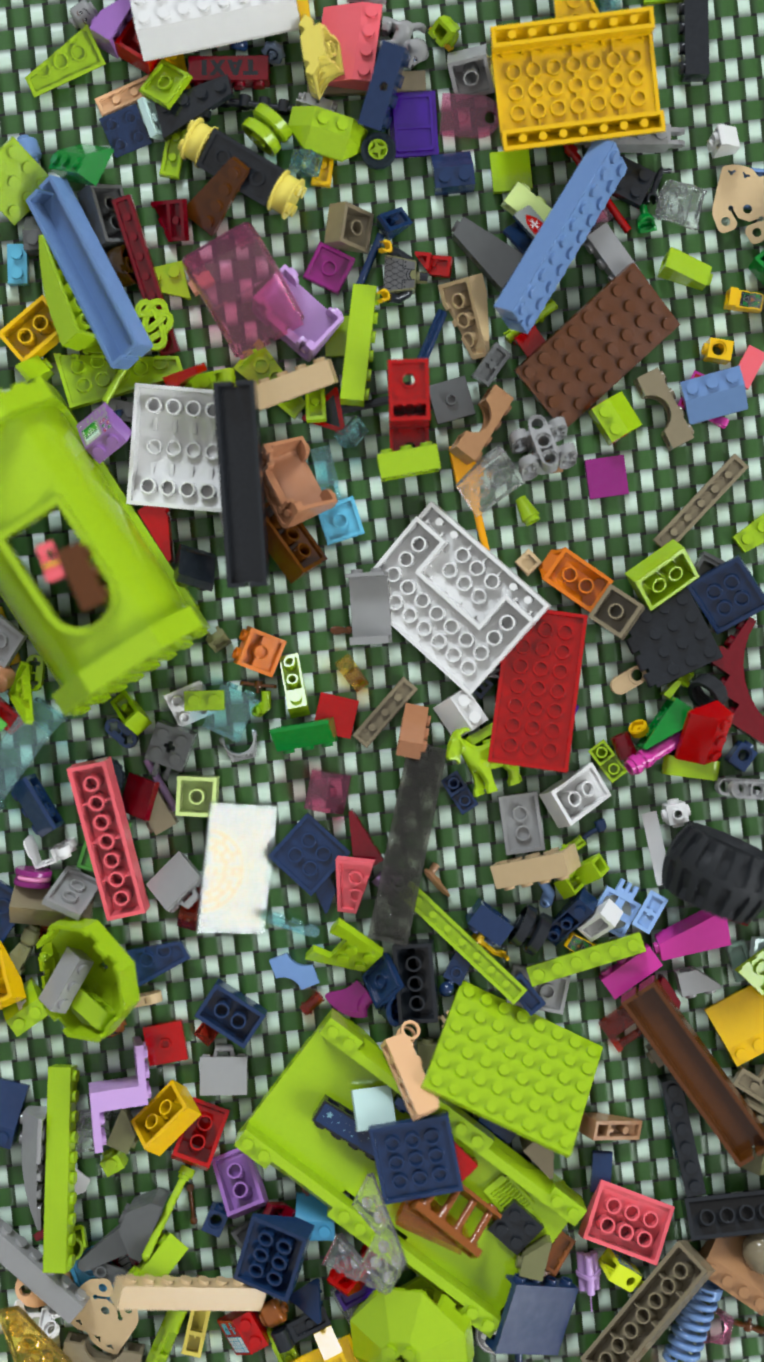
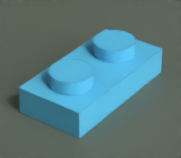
M7 244V273L10 286L29 285V256L24 251L23 244Z

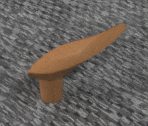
M433 862L429 869H424V873L440 892L449 897L448 890L441 883L440 878L435 875L440 866Z

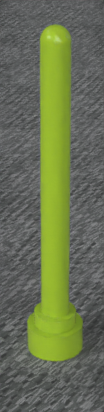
M181 1165L178 1171L179 1180L142 1253L143 1260L149 1259L185 1183L194 1176L195 1171L185 1165Z

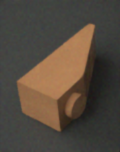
M584 1112L579 1132L591 1140H639L643 1121L641 1119L598 1112Z

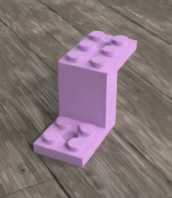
M141 1036L133 1037L136 1076L88 1083L95 1153H102L103 1145H107L105 1127H101V1125H105L103 1112L148 1105V1098H151L149 1080L146 1081V1078H150L149 1066L147 1061H145L148 1058L146 1042H142Z

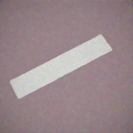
M657 811L643 813L641 816L657 886L663 885L662 867L666 852Z

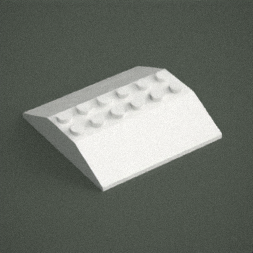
M135 383L126 504L222 513L213 390Z

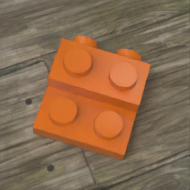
M247 626L240 633L239 639L242 641L239 648L236 647L232 653L233 662L273 678L287 641Z

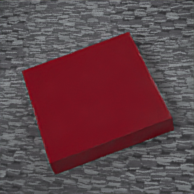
M129 772L122 796L125 812L144 821H149L160 783Z

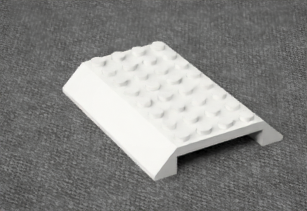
M130 0L144 62L300 30V18L296 0Z

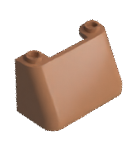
M303 436L262 445L264 494L283 528H290L333 508L337 504L336 494L331 489H324L322 491L306 460L310 453V446L306 443Z

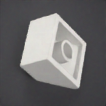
M462 689L433 707L450 734L454 730L463 727L470 729V731L463 733L461 737L489 720L473 695L469 696Z

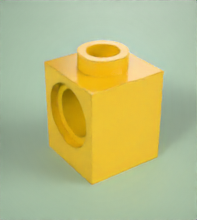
M709 338L702 346L701 354L704 355L703 361L727 365L731 361L734 341ZM718 347L721 352L720 355L714 354L712 348Z

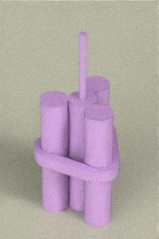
M595 1250L590 1251V1253L579 1251L576 1253L578 1268L576 1269V1275L578 1276L579 1291H586L588 1296H590L591 1312H593L592 1296L595 1295V1290H600L599 1275L601 1274V1269L598 1264V1252Z

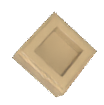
M527 549L514 563L528 577L542 562L530 549Z

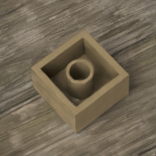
M610 583L588 617L623 641L645 610V606Z

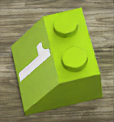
M32 977L23 983L26 998L2 1009L6 1023L17 1037L48 1016L45 1009L46 1006L38 999L42 990Z

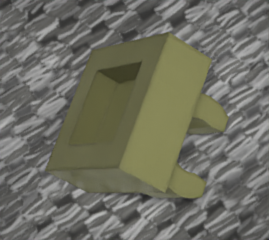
M218 626L215 627L217 630L211 635L208 631L207 638H205L215 653L232 643L229 636Z

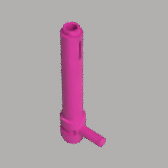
M682 730L647 750L642 748L637 751L636 755L629 756L627 761L624 762L628 773L638 775L644 771V768H650L654 765V762L675 750Z

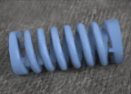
M709 1279L680 1312L681 1314L675 1318L678 1324L671 1326L674 1334L668 1335V1341L671 1344H666L662 1352V1357L667 1362H678V1360L697 1362L700 1359V1351L704 1348L707 1332L711 1328L710 1322L714 1319V1312L718 1308L717 1302L721 1299L723 1289Z

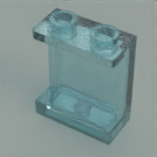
M227 681V684L221 683L219 690H225V710H209L202 727L239 743L259 699L255 697L256 693L245 689V692L238 690V685Z

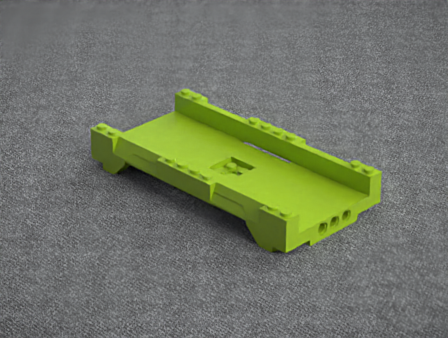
M332 1008L238 1131L234 1146L263 1168L267 1169L269 1165L273 1166L328 1207V1217L393 1266L398 1268L403 1263L439 1290L441 1294H446L457 1305V1310L461 1315L466 1313L471 1319L472 1325L491 1338L498 1329L501 1320L500 1311L506 1304L512 1285L505 1276L506 1274L515 1275V1273H518L517 1268H515L517 1255L495 1237L486 1226L477 1242V1247L482 1250L479 1258L471 1259L408 1209L412 1202L421 1201L424 1198L384 1205L375 1161L367 1158L361 1150L352 1149L348 1142L343 1139L338 1140L334 1138L331 1132L325 1128L324 1130L319 1129L312 1121L313 1113L325 1094L352 1111L351 1090L388 1085L392 1091L393 1104L395 1095L397 1093L401 1095L384 1053L364 1029L351 1019H346ZM437 1096L439 1108L432 1114L448 1112L454 1141L471 1158L475 1157L478 1162V1167L462 1182L463 1185L487 1204H493L483 1192V1189L500 1174L507 1175L518 1183L535 1202L532 1206L533 1211L531 1214L544 1224V1228L530 1243L546 1234L550 1235L553 1243L568 1222L573 1226L579 1223L587 1212L580 1194L566 1185L565 1181L556 1174L550 1180L537 1165H533L455 1104ZM394 1104L396 1121L411 1118L408 1113L400 1112L395 1107L396 1104ZM345 1190L406 1235L407 1238L404 1240L343 1194ZM450 1193L435 1196L430 1204V1210L434 1213H439ZM459 1194L446 1216V1222L451 1226L456 1224L469 1202L461 1194ZM476 1206L462 1228V1235L466 1238L472 1236L484 1215Z

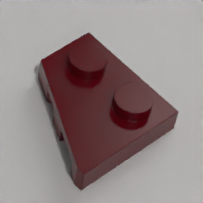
M187 199L151 202L152 208L156 209L160 217L158 221L164 228L168 242L189 241Z

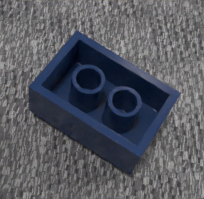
M218 978L194 1017L244 1049L265 1018L267 1009Z

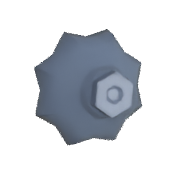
M276 40L266 41L261 49L263 55H268L271 65L275 63L281 64L282 59L286 56L283 46Z

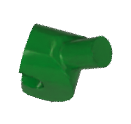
M642 204L639 207L640 215L636 220L637 233L657 231L655 218L648 213L647 205Z

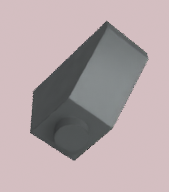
M26 216L22 229L24 251L29 257L39 256L38 236L42 232L34 216Z

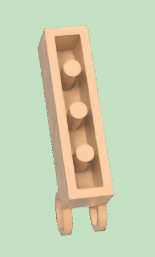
M407 1020L397 1030L396 1036L385 1039L380 1046L411 1119L415 1121L434 1113L439 1108V1099L436 1095L421 1088L426 1074L422 1068V1060L414 1050V1041L420 1035V1027L415 1021ZM407 1024L413 1025L416 1028V1032L412 1027L408 1026ZM404 1029L409 1030L412 1037L406 1035Z

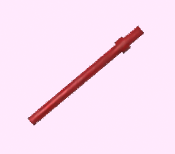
M575 144L563 145L566 155L569 158L571 157L578 167L582 158L578 154ZM609 199L606 204L607 209L624 233H628L632 228L612 200Z

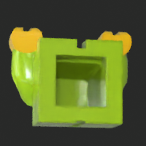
M443 15L438 17L433 26L429 28L428 34L433 39H436L435 41L440 47H444L450 52L454 49V45L459 37L458 31L461 28L451 17Z

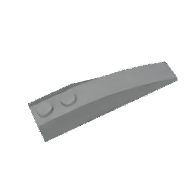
M28 1105L20 1115V1124H23L19 1135V1144H22V1172L27 1200L36 1229L42 1230L44 1226L47 1106Z

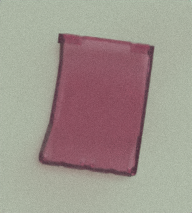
M242 222L183 257V268L198 290L235 357H240L243 360L254 354L252 349L256 348L259 351L271 344V338L276 341L288 334L287 329L290 328L291 331H294L304 325L302 321L304 320V315L273 257L251 223Z

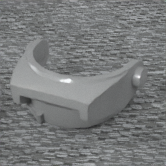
M251 729L253 742L251 747L243 753L233 752L227 747L224 736L219 738L220 744H223L232 763L256 757L257 730Z

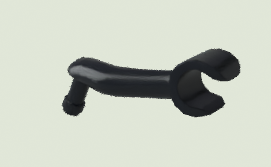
M659 168L650 193L643 200L644 204L648 205L650 203L649 198L653 205L658 202L656 192L663 173L669 174L672 172V169Z

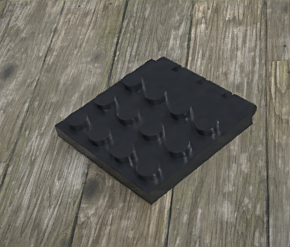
M687 587L652 611L645 606V610L627 634V636L631 635V637L625 640L632 655L640 653V655L634 657L640 672L647 669L649 671L643 675L648 688L656 685L658 689L723 658Z

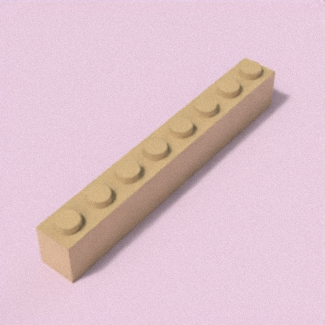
M125 1274V1276H116L110 1300L116 1310L261 1311L267 1293L233 1278H225L223 1276L208 1278L206 1276L189 1277L187 1275L172 1277L170 1275L152 1276L145 1274L144 1276Z

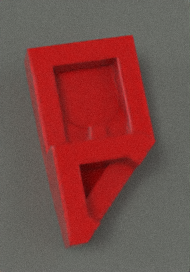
M415 251V256L430 276L451 278L453 264L451 256L432 255L430 252Z

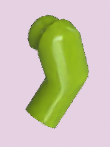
M261 691V702L251 709V713L255 717H262L271 709V691Z

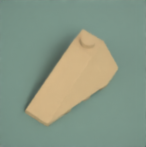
M480 273L438 285L442 304L445 310L450 312L453 318L452 323L454 327H458L462 335L461 340L472 360L485 357L490 350L487 290L483 274Z

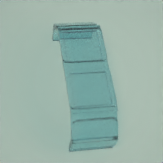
M36 697L32 701L33 724H25L19 715L0 742V811L6 807L3 804L6 796L50 735L63 722L68 720L64 714L40 697Z

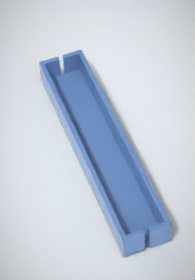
M607 140L592 142L495 302L494 308L503 317L502 319L509 329L525 334L530 332L552 293L555 292L561 278L565 275L570 263L575 258L582 243L585 242L588 233L595 225L602 210L606 207L611 195L615 192L620 180L625 175L628 168L620 156L621 153L615 142Z
M49 175L39 185L41 190L36 189L26 199V202L111 368L128 370L139 360L138 357H143L154 346L68 180Z

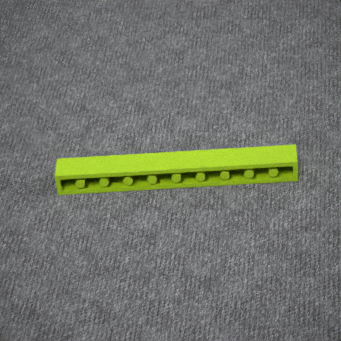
M54 1064L48 1067L43 1273L66 1274L73 1268L76 1259L75 1254H73V1246L76 1242V1234L74 1233L76 1213H74V1205L77 1201V1193L75 1192L77 1172H75V1164L78 1159L76 1143L78 1141L76 1123L79 1118V1112L76 1111L79 1100L77 1082L80 1078L77 1065Z

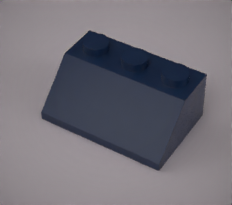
M35 773L25 776L10 787L12 789V797L15 801H19L23 807L21 811L32 822L33 825L31 826L36 835L43 837L65 824V821Z

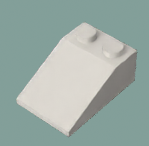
M593 762L559 780L539 794L558 828L572 826L612 796Z

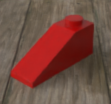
M155 506L142 507L137 511L167 561L169 563L174 562L171 518L168 514L170 509Z

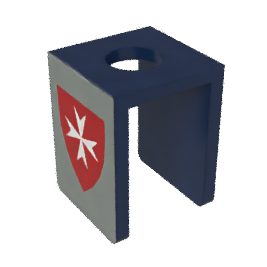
M530 205L515 213L513 218L516 222L503 230V234L523 255H525L545 222Z

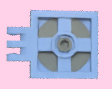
M623 878L619 880L615 889L605 885L596 905L597 907L606 900L611 899L623 911L615 928L609 931L619 938L626 934L641 907L640 903L633 900L639 887L634 886L630 892L632 883L628 882L623 888L625 883Z

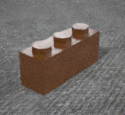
M79 541L56 552L82 611L87 612L110 602L108 599L110 592L106 584L102 585L99 577L102 575L97 564L93 565L90 558L93 554L88 544L85 545Z

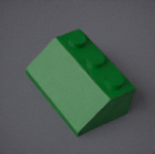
M87 144L60 149L52 155L49 169L60 177L67 179L68 182L97 186L114 149Z
M334 717L270 729V735L277 752L283 751V754L294 753L296 748H302L303 751L312 750L314 745L321 744L322 748L333 746V742L338 740Z

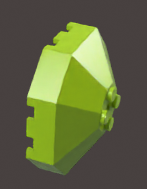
M66 916L51 924L47 929V934L42 936L36 944V948L43 946L41 949L42 953L38 957L40 971L45 972V975L41 976L42 989L45 988L66 948L80 949L94 961L83 983L101 997L116 1014L105 1027V1030L100 1031L86 1021L71 1005L66 1014L52 1012L47 1007L45 1009L54 1022L59 1019L65 1026L62 1031L67 1037L98 1043L112 1034L140 1001L135 962L99 920L80 918L77 921ZM104 962L105 965L108 966V968L105 969V967L102 966L101 963Z
M391 1286L388 1288L384 1287L381 1290V1287H377L364 1302L357 1306L350 1319L354 1357L360 1362H401V1360L397 1359L400 1355L406 1359L405 1362H472L475 1355L472 1322L466 1313L461 1315L455 1309L456 1304L446 1294L441 1295L436 1305L423 1289L405 1290V1288Z

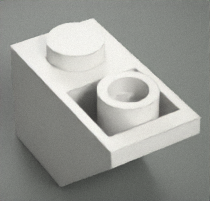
M724 124L717 125L707 141V149L709 153L711 152L712 159L736 154L740 148L736 127Z

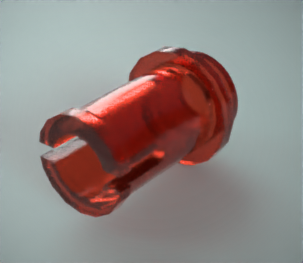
M316 991L308 1000L302 1001V1005L299 1007L307 1016L312 1014V1011L324 1002L325 999Z

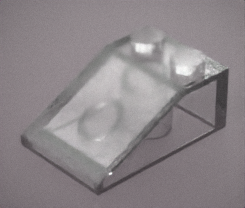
M498 445L482 456L455 487L474 515L478 517L524 484L525 481L507 453Z

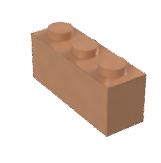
M405 703L396 755L420 760L421 752H426V740L429 734V728L426 727H429L431 716L428 715L429 707Z

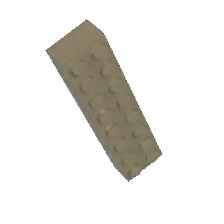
M687 1240L677 1241L580 1358L582 1362H639L715 1272V1269Z

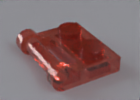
M623 1006L598 1022L619 1053L624 1050L623 1047L643 1034L637 1027L619 1041L616 1039L617 1035L635 1023Z

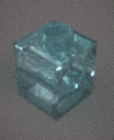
M293 149L288 169L299 176L319 177L323 157L311 149Z

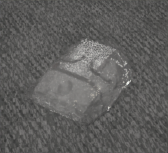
M671 179L667 180L659 192L655 210L657 220L668 221L691 230H699L698 222L704 195L707 194V191L692 184Z

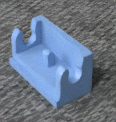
M651 890L632 925L650 934L667 904L668 898Z

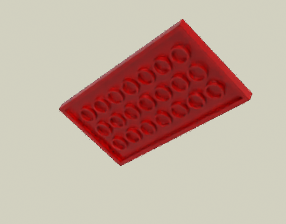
M547 610L501 661L488 762L568 773L588 615Z

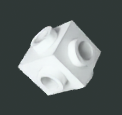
M679 798L667 800V803L661 804V817L666 824L677 828L684 826L685 822H689L688 816H691L689 805L685 804L684 801L679 800ZM679 810L680 816L675 817V812Z

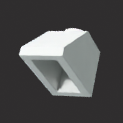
M608 899L597 906L594 913L582 922L577 929L590 942H593L615 928L623 911L611 899Z

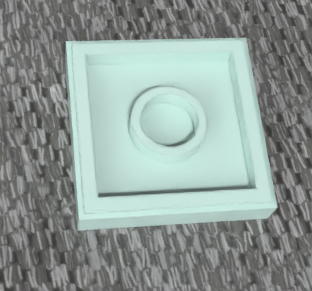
M388 1085L351 1090L356 1132L368 1131L369 1126L396 1121L392 1091Z

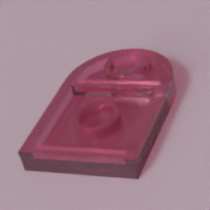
M442 94L439 136L483 139L492 135L498 128L497 104L491 98L481 95ZM489 112L496 116V121L491 124L485 121V115Z

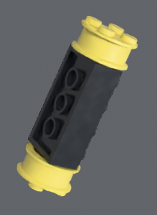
M201 117L189 122L187 133L178 144L177 149L180 151V158H188L194 162L195 167L201 168L213 176L230 158L234 156L250 168L239 191L267 207L268 211L273 209L278 212L284 220L288 216H294L298 208L296 204L300 198L304 197L307 191L305 179L299 180L291 175L290 170L282 169L222 133L218 127L208 126Z

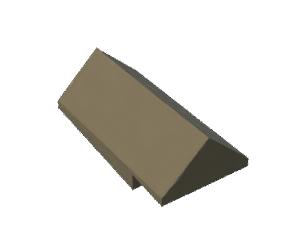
M14 885L9 905L10 923L50 926L67 915L42 904L50 888L32 889ZM95 897L81 918L92 919Z

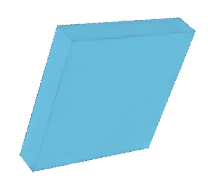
M353 496L338 500L333 508L318 515L327 545L365 534Z

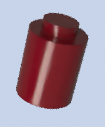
M628 731L610 738L619 761L624 760L625 762L629 756L636 755L637 750Z

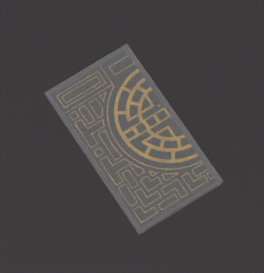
M214 801L209 803L196 927L197 933L265 934L272 860L268 855L274 849L278 806L220 803Z

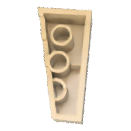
M573 843L568 844V847L564 850H559V847L544 852L543 855L540 852L525 856V859L519 856L499 861L490 866L496 889L503 888L504 891L514 889L517 885L528 887L533 885V882L539 881L540 884L551 882V879L558 878V881L570 878L569 875L581 866L576 845Z

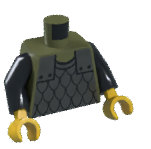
M383 240L380 243L384 244L385 249L379 248L378 251L379 253L387 252L388 255L385 254L384 289L376 292V294H381L383 298L377 301L380 304L385 301L399 304L415 293L416 284H427L428 272L416 271V261L410 255L393 246L389 240Z

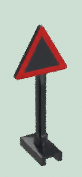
M411 381L404 383L408 386L412 385ZM335 387L326 395L327 422L312 424L346 434L344 414L389 405V396L365 401L364 407L340 405L339 389ZM306 414L302 417L304 421H306Z

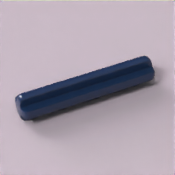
M437 310L417 359H429L447 317L446 311Z

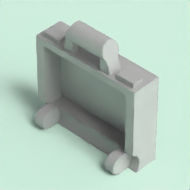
M178 851L150 879L146 886L166 911L174 913L179 908V905L189 909L200 898L196 888L204 883L205 878L184 853ZM191 893H193V894L184 902V900H185Z
M216 1044L213 1056L211 1054H202L200 1056V1096L248 1094V1055L246 1053L235 1055L232 1044ZM218 1052H230V1055H218Z

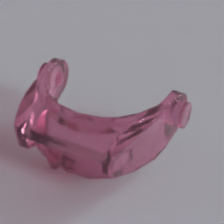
M718 1307L714 1313L722 1319L724 1330L717 1336H707V1339L704 1341L706 1344H730L734 1318Z

